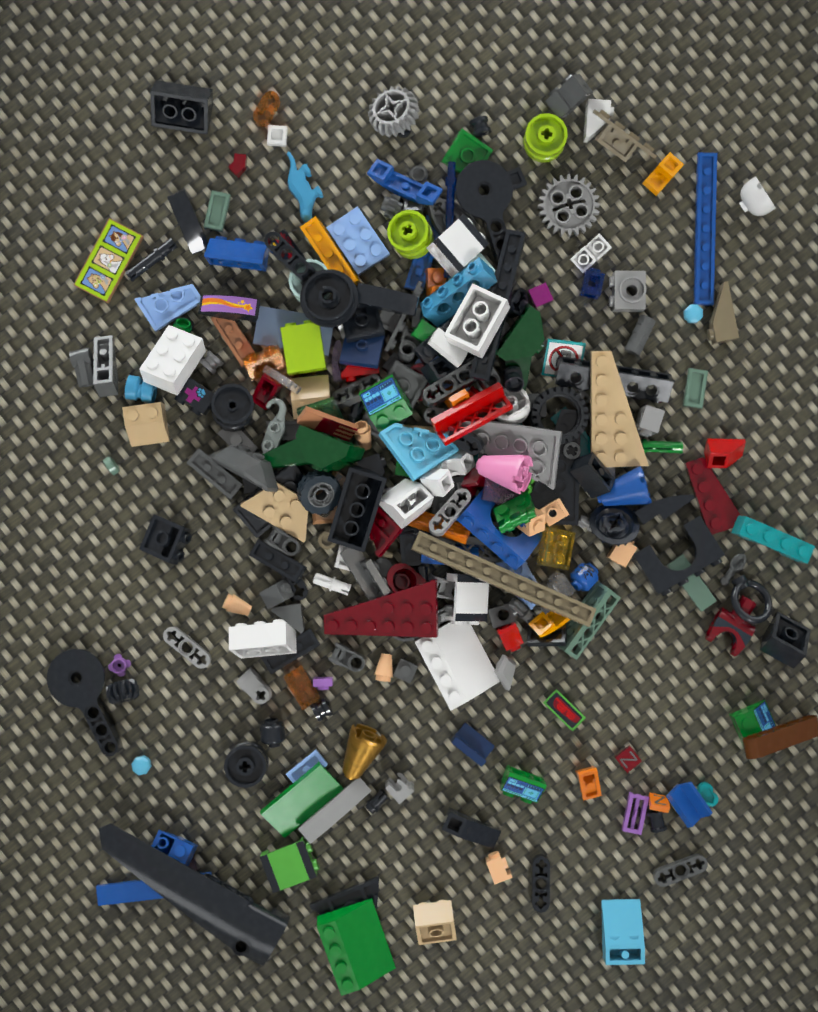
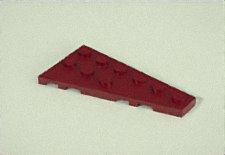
M437 579L324 615V634L437 638Z

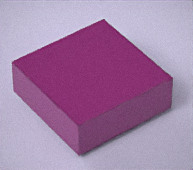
M546 282L528 290L535 308L554 300Z

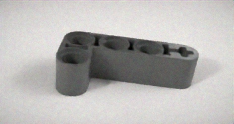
M472 360L426 387L423 391L422 401L425 406L433 408L476 382L479 383L482 390L489 386L486 384V381L470 378ZM493 368L490 380L500 383V377ZM461 374H467L469 376V379L463 381L459 378V376ZM446 383L451 384L453 389L447 391L443 388V385ZM428 394H430L431 396L435 395L434 400H432V398H428Z

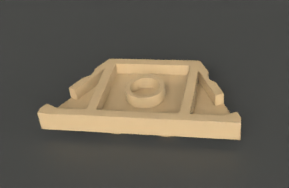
M277 482V492L260 490L253 497L241 502L240 506L298 540L306 541L308 511L302 506L297 493Z

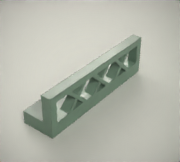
M597 581L582 601V603L596 608L590 627L569 620L566 646L558 647L577 660L621 597ZM613 596L609 604H606L608 598ZM600 613L599 618L595 620L596 615ZM589 628V632L586 635H584L586 629ZM578 644V647L576 648L574 653L571 652L574 646Z

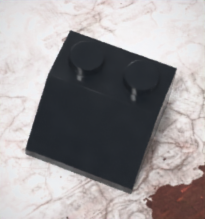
M777 611L762 637L760 650L794 669L806 657L811 629Z

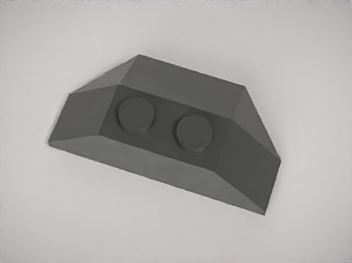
M239 444V446L230 445L208 456V459L267 492H277L278 486L271 462L265 460V456L260 453H252L248 446Z

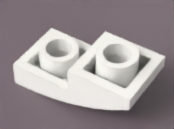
M599 233L570 260L584 273L612 247Z

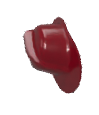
M403 563L393 565L387 573V583L393 592L427 582L413 568Z

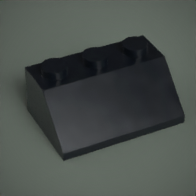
M156 80L150 90L151 126L208 135L213 108V89Z

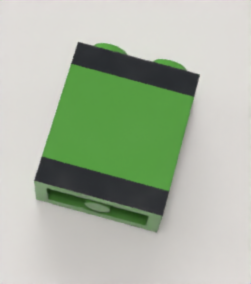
M301 837L300 841L275 851L270 852L266 850L261 853L260 859L273 893L317 877L320 867L317 859L312 857V845L304 837Z

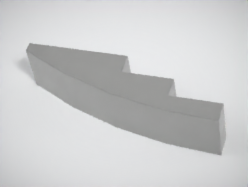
M361 778L353 780L346 788L298 828V831L311 844L371 792L370 788Z

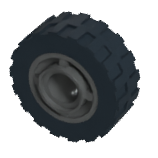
M314 470L313 472H308L299 481L297 496L305 510L310 511L312 514L321 515L334 510L338 505L342 490L339 482L331 473L323 470ZM323 490L322 493L316 495L317 491Z

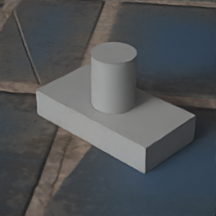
M222 429L217 433L229 446L243 444L248 446L252 453L258 449L242 430L230 432Z

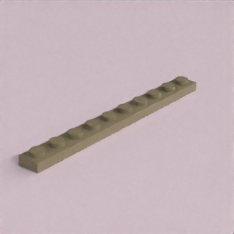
M418 532L411 548L415 552L583 626L590 627L595 615L596 608L424 532Z

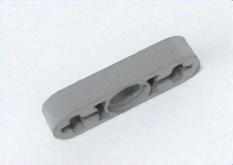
M461 488L456 490L430 520L429 531L433 536L440 537L444 535L469 506L471 494L467 489ZM465 495L466 501L461 500L459 505L457 506L456 504L459 501V496L462 497ZM452 508L456 513L454 516L448 517L444 513L445 510ZM443 518L442 529L434 530V524L439 525Z
M172 626L164 631L163 638L165 642L197 668H206L211 663L210 653L178 627ZM176 631L175 636L178 639H181L182 637H184L185 639L182 640L177 646L176 643L179 641H177L174 638L170 640V634L168 632ZM184 642L192 644L193 649L190 653L183 651L182 645ZM198 649L199 652L197 654L199 656L205 655V661L207 662L200 664L198 662L200 659L196 655L193 658L190 656Z

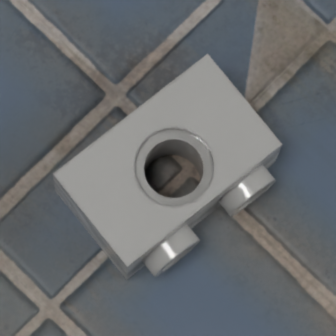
M649 405L641 407L635 421L639 436L648 438V436L657 434L665 411Z

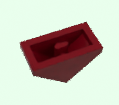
M264 373L252 395L254 403L267 410V403L271 399L276 398L283 386Z

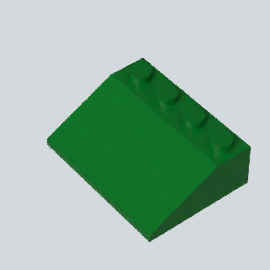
M372 898L317 916V929L341 996L364 988L396 968Z

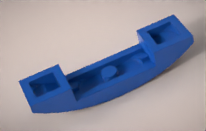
M376 159L367 172V175L382 187L402 198L419 204L433 205L443 192L442 188L427 181L421 184L395 172L392 165Z

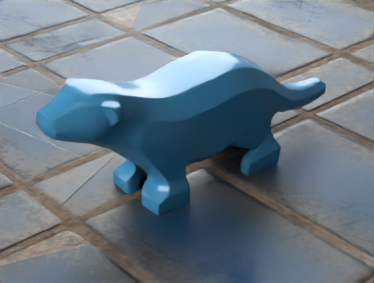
M288 151L290 171L287 185L289 191L298 201L301 219L306 223L313 218L312 212L317 197L323 198V193L319 186L311 189L309 182L306 180V176H312L307 164H304L297 170L295 159Z

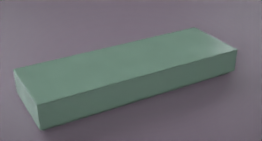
M681 554L667 564V566L671 570L680 571L690 567L691 564L684 554ZM692 575L688 578L689 582L682 586L700 612L717 601L700 576L695 577V575Z

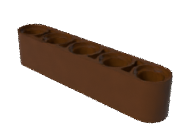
M817 715L803 716L742 738L746 759L761 758L818 737Z

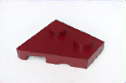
M380 505L370 533V539L374 542L375 554L378 557H382L403 531Z

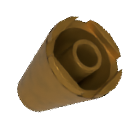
M353 724L351 726L342 769L346 778L355 780L362 776L385 747L387 739L383 734L381 736L377 735V730L367 725L357 724L354 727Z

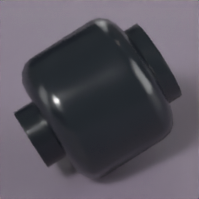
M278 718L265 719L264 723L260 725L261 742L269 745V748L279 747L280 743L286 739L284 723L279 721Z

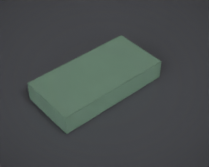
M211 191L204 229L223 233L231 199L230 194Z
M688 368L682 406L703 408L708 376L707 370Z

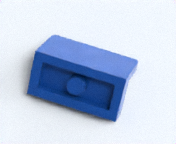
M692 782L678 784L666 795L687 828L693 827L700 818L711 816L713 813Z

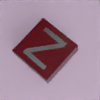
M630 745L615 756V759L627 773L642 762Z

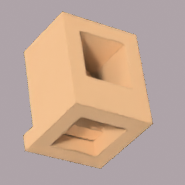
M560 498L539 509L545 514V524L547 523L549 527L569 515ZM555 510L556 516L550 517L549 511Z
M499 851L488 854L485 860L494 885L513 878L510 869L506 870L509 868L506 858H501Z

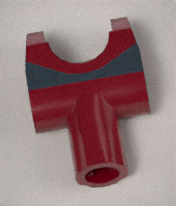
M743 595L739 598L740 606L750 615L756 603ZM721 607L712 619L705 639L712 642L720 633L728 631L732 636V647L729 653L735 657L748 644L756 627L742 620L734 609L730 612Z

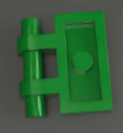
M528 491L493 509L496 520L500 525L498 528L501 533L511 532L515 530L516 526L522 523L527 524L531 522V519L537 517Z

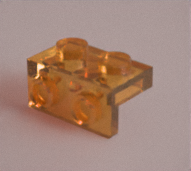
M278 344L267 346L260 352H252L246 355L245 358H242L251 381L262 377L264 373L268 375L286 368V362Z

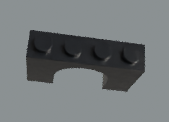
M700 516L686 523L681 528L694 549V561L690 567L680 571L668 569L660 562L650 545L632 556L656 597L660 594L664 597L673 591L671 588L677 584L681 587L688 583V578L692 575L698 577L705 573L706 570L704 568L709 565L715 567L723 562L721 558L725 554Z

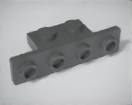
M418 281L412 295L420 297L424 289L421 287L423 282ZM382 311L380 317L383 327L392 332L384 349L388 352L389 349H394L398 341L395 337L398 332L402 333L406 322H404L406 315Z
M346 548L340 552L342 559L368 601L380 596H386L391 592L388 588L387 579L380 575V568L374 560L366 559L361 551Z

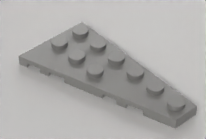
M465 421L461 426L467 427L471 422ZM490 421L472 431L484 442L483 450L480 453L487 455H529L533 461V467L529 466V472L532 473L531 479L537 482L540 481L553 490L555 489L562 431L498 421ZM476 442L471 443L473 448H477Z

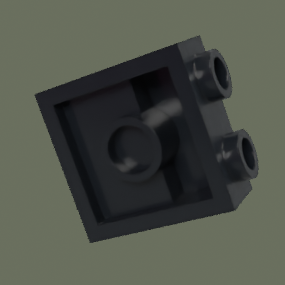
M153 514L139 550L177 565L184 558L185 553L183 549L185 545L192 539L190 534L192 529Z

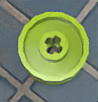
M550 113L539 114L528 123L523 138V145L527 155L534 161L541 163L557 159L566 144L568 137L567 127L563 120Z
M405 210L396 214L389 222L387 228L388 239L402 257L418 259L428 253L427 247L434 241V233L422 214L414 210Z

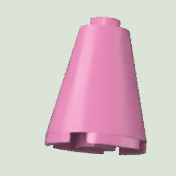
M483 455L476 462V469L480 475L517 494H521V491H526L532 477V473L529 472V466L533 467V461L529 455Z

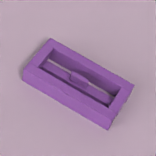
M629 792L622 831L642 835L649 801L648 796ZM633 798H636L630 828H628L627 826L629 822ZM641 799L643 800V803L641 807L637 829H634L639 802Z

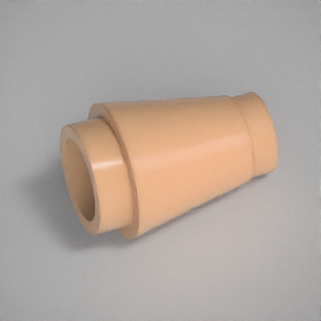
M358 421L355 423L358 425V430L354 436L359 446L368 450L372 447L371 426L366 421Z
M228 594L222 608L226 609L227 612L248 616L252 606L235 594Z
M381 653L374 673L376 675L375 680L391 682V678H393L392 655Z

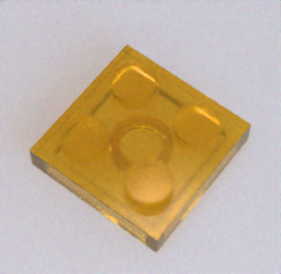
M545 526L537 564L569 570L576 533Z

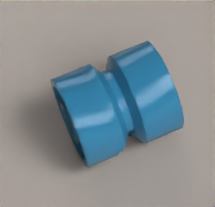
M129 375L125 385V399L134 401L141 399L142 402L154 403L157 387L145 383L140 376Z

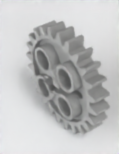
M570 174L567 175L566 179L560 175L559 181L553 178V185L547 183V190L542 189L541 193L544 196H539L538 200L542 203L538 204L537 208L543 210L538 215L544 216L542 223H549L546 229L554 228L553 234L560 231V237H562L564 232H567V236L570 238L571 233L574 232L575 236H578L579 230L584 234L586 232L585 226L590 229L592 227L591 222L597 220L593 215H598L600 212L595 209L600 206V203L595 202L598 200L599 195L593 196L596 188L590 190L591 182L585 185L584 177L578 181V175H575L574 179H571ZM571 191H578L580 197H573L571 195ZM557 195L561 197L562 202L555 203L552 197ZM567 202L569 205H573L571 209L568 206L565 207ZM554 208H555V209L561 208V209H559L558 211H553V210H552V209H554ZM576 209H583L585 215L579 216L576 213ZM564 214L567 220L560 221L557 215Z

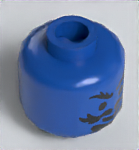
M580 563L570 574L572 587L577 591H589L599 580L597 568L590 563Z

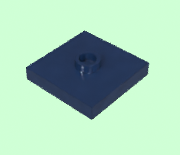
M385 335L347 343L345 337L339 360L340 364L378 369Z

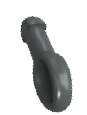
M738 554L732 558L730 568L720 579L721 585L727 586L734 574L744 568L746 564L745 554Z

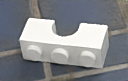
M458 448L459 451L420 478L422 485L432 496L444 497L454 487L452 476L466 475L476 465L473 455Z

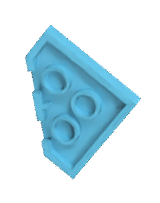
M399 423L392 424L378 434L412 481L417 480L459 451L458 447L453 443L445 446L436 433H431L429 430L417 427H405Z

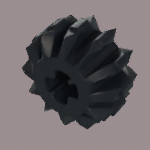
M125 679L111 683L106 687V697L111 704L135 700L140 696L139 685H137V681L134 679Z

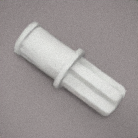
M316 573L313 579L314 584L328 588L330 592L333 590L348 596L352 585L335 579L336 577L331 578L320 573Z

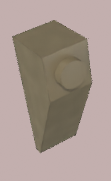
M728 281L722 283L719 287L709 329H707V336L712 341V345L735 341L739 338Z

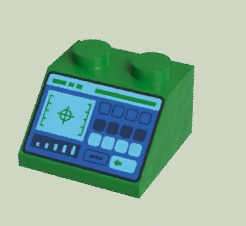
M393 374L359 392L369 418L379 432L413 414L412 404Z
M765 700L729 714L742 746V738L776 726Z
M507 765L499 787L503 791L502 794L512 798L515 795L521 797V801L532 804V802L538 803L547 784L543 777Z

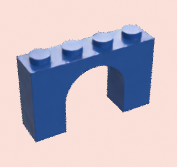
M485 486L458 517L457 521L516 571L527 560L544 537V534L540 532L529 537L521 531L517 537H509L498 531L492 523L490 513L501 497L490 487Z

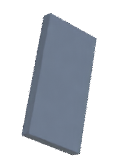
M260 306L253 344L284 349L280 327H285L284 324L295 322L296 325L304 324V321L309 319L301 312ZM321 327L325 356H329L334 327Z

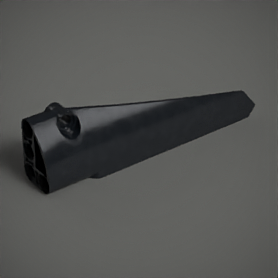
M111 823L99 828L101 846L106 853L189 918L230 947L236 955L244 956L262 967L265 965L285 931L290 916L274 907L272 912L254 903V900L247 894L210 874L203 875ZM243 941L247 947L240 948L237 942Z

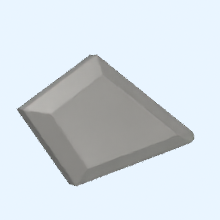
M502 654L500 660L496 663L494 672L504 689L509 691L516 662Z

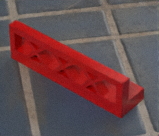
M497 382L433 417L431 422L435 433L443 444L447 446L512 410L513 405L506 398L502 385ZM501 401H503L505 404V406L501 408H494L495 405L500 403ZM481 412H488L487 416L483 418L478 417V414ZM463 422H471L469 426L461 427V424ZM447 431H454V433L447 438H445V436L443 435V433Z

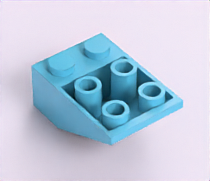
M640 899L601 900L602 951L605 964H645V943Z

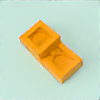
M669 152L642 184L657 196L684 164Z
M542 611L528 625L540 637H544L562 627L570 619L552 611H548L546 614Z

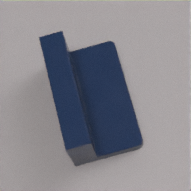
M464 723L451 739L453 745L481 767L486 763V757L494 749V745L467 723Z

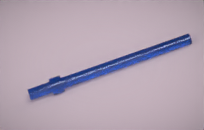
M448 162V175L445 178V186H447L446 230L454 222V194L457 181L455 177L456 162ZM444 269V278L451 279V276Z

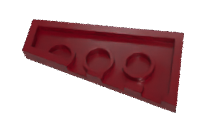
M704 457L684 463L702 519L711 534L733 528L740 513L712 469L707 468Z

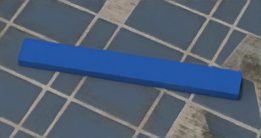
M705 152L697 153L693 304L713 306L717 153Z

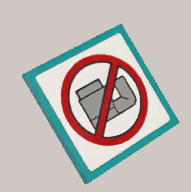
M547 339L541 375L554 377L558 356L583 360L586 343ZM579 373L571 374L572 377H577L579 375Z

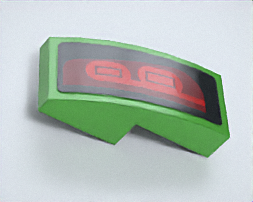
M557 689L544 701V704L572 731L586 719Z

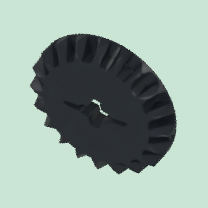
M601 505L591 513L589 519L591 534H595L596 539L602 540V543H609L610 546L614 544L619 547L621 544L626 546L627 543H632L634 538L637 537L640 528L636 515L622 505ZM617 521V527L611 529V525Z

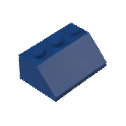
M216 236L215 239H209L204 257L210 265L267 271L269 250L265 242L262 241L247 243L244 239L235 238L234 241L227 240L226 237Z

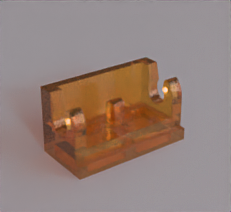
M302 665L283 676L302 710L320 699L318 692L313 687Z

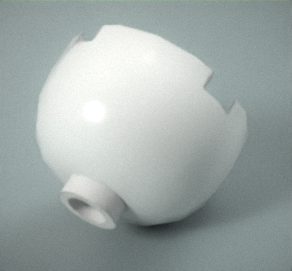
M756 176L744 184L740 193L742 201L739 203L744 212L749 211L752 215L764 216L776 209Z
M504 388V394L513 405V409L496 419L499 422L521 424L528 417L531 408L527 392L522 389L519 392L513 393ZM501 401L500 403L496 404L494 408H501L505 406V404L503 401Z

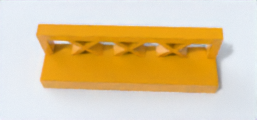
M315 216L300 227L328 270L343 272L352 279L356 286H358V283H361L320 219Z

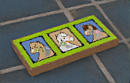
M109 218L80 271L74 286L109 304L144 236Z

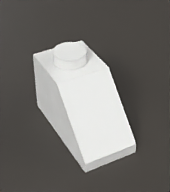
M587 100L585 107L584 143L590 141L606 125V122L592 113L594 109L598 112L602 109L611 116L609 120L613 119L614 107H611V100Z

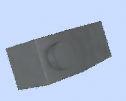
M113 335L94 337L93 385L99 397L118 395V371Z

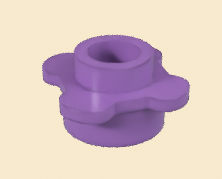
M116 654L114 660L108 665V669L122 677L125 675L126 669L131 666V661L122 658L121 654Z

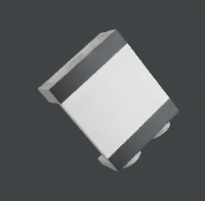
M463 214L427 247V250L446 272L453 277L489 243L486 241L485 236L475 228L473 222Z
M447 573L446 581L455 582L453 616H445L444 620H450L454 625H463L464 621H468L469 625H479V621L487 622L489 584L468 574Z

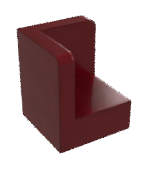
M472 468L465 475L461 486L467 489L471 494V498H473L478 487L489 486L493 481L480 475L476 468Z

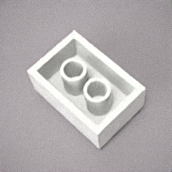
M472 283L444 334L446 340L473 355L483 358L510 309L508 300Z
M168 325L139 369L143 381L178 395L206 352L203 339Z
M282 619L273 620V623L257 621L254 622V625L238 623L235 624V627H229V650L241 659L297 653L296 630Z

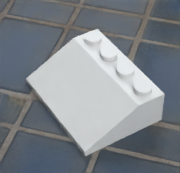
M449 621L438 628L437 638L421 637L414 640L450 711L500 682L494 672L495 669L468 621H464L463 625H454L452 621Z

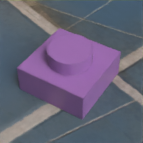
M333 676L313 678V687H318V690H329V686H333Z

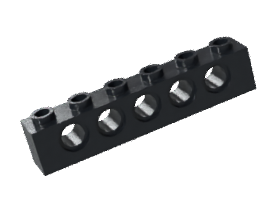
M558 356L554 372L555 384L559 387H574L580 391L590 390L591 361ZM616 365L626 396L636 400L648 399L655 403H668L674 384L671 374ZM573 373H579L577 377L571 376ZM630 382H636L633 386H627ZM649 385H654L652 389H646Z

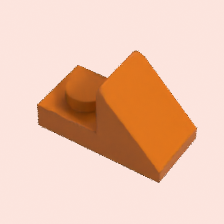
M444 268L425 269L427 297L446 283V270Z
M591 766L575 771L583 801L602 796L596 767Z

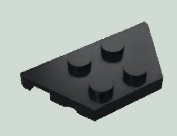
M379 876L312 902L309 906L319 915L372 898L377 911Z

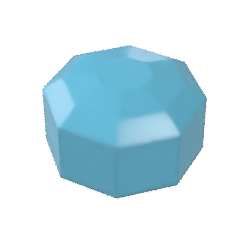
M690 304L684 310V319L688 323H697L703 317V309L698 304Z
M145 755L137 756L131 764L133 772L138 775L147 774L152 767L151 760Z

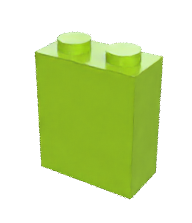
M306 320L304 324L296 325L295 322L284 324L285 327H280L287 374L289 376L327 370L320 326L312 323L310 320Z

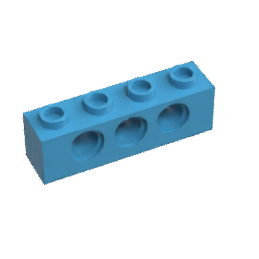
M478 257L419 303L423 316L436 327H439L456 314L472 283L487 290L497 282L493 269Z

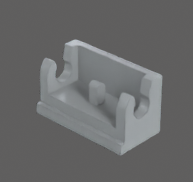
M397 773L401 780L397 779L395 783L389 777L386 780L385 789L400 805L414 792V783L412 781L409 782L402 773Z

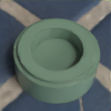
M111 456L103 459V463L112 475L120 472V468Z

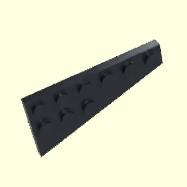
M562 409L554 430L562 431V434L571 431L576 425L578 418L577 410ZM579 436L577 439H575V440L572 441V442L577 443L579 446H580V436ZM561 444L555 489L549 488L548 485L540 481H535L530 496L534 507L537 509H541L555 499L560 498L569 515L553 525H578L579 482L570 473L575 459H568L564 456L563 448L566 444ZM571 445L568 446L567 449L569 450H566L567 454H572L573 456H575V451H577V448H572ZM550 510L549 516H556V511Z

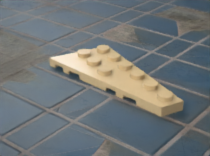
M591 351L590 453L594 452L605 467L649 466L612 351Z

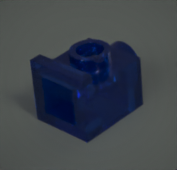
M595 268L586 270L579 296L598 299L601 295L605 274ZM593 281L595 286H589L588 282Z

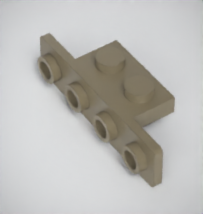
M594 109L592 113L606 122V125L595 138L597 142L624 162H627L637 147L655 159L657 157L653 153L655 150L646 142L644 145L639 143L640 138L633 132L627 134L623 131L626 127L617 120L615 123L609 120L611 116L602 109L600 112Z

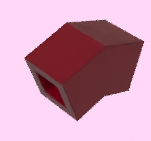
M234 153V161L228 166L229 170L238 178L247 168V155Z

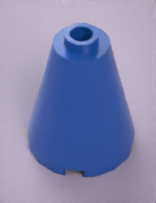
M636 467L616 478L611 492L597 497L599 504L619 506L652 503L642 467Z

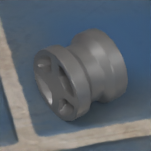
M210 350L207 352L205 359L199 361L212 374L216 373L218 366L224 364Z

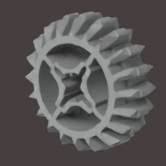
M391 86L388 91L383 89V93H377V98H372L373 104L369 105L370 111H368V116L374 130L382 136L386 134L389 138L392 134L396 138L398 133L404 135V131L406 129L410 130V125H416L415 119L419 118L418 101L414 94L405 87L402 89L400 86H397L394 89Z

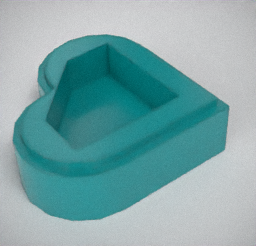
M701 782L697 787L698 792L709 807L715 806L719 798L713 792V787L708 782Z

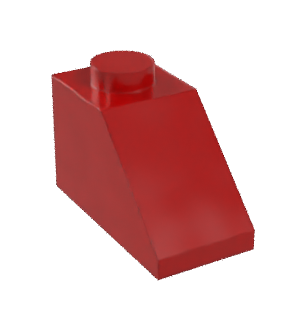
M515 622L495 628L506 651L514 652L521 648L520 645L524 642Z

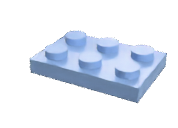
M358 206L326 227L358 276L390 255Z

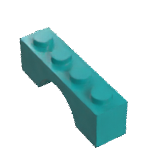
M738 515L731 531L734 535L773 549L783 556L800 563L808 564L815 548L812 544L747 516Z

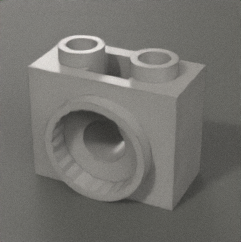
M614 271L612 276L609 277V288H612V295H609V307H612V312H643L646 309V271ZM628 287L634 289V296L627 294L626 289Z

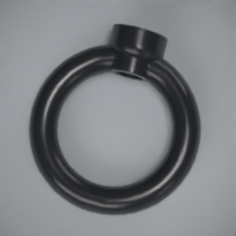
M745 574L731 581L734 586L731 592V604L736 614L742 620L752 624L766 621L770 617L773 608L772 599L767 589L757 581L748 580ZM746 587L756 589L764 599L765 608L759 616L747 614L740 606L739 593Z

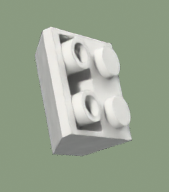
M405 478L382 495L379 505L403 529L431 507L434 497L421 483Z

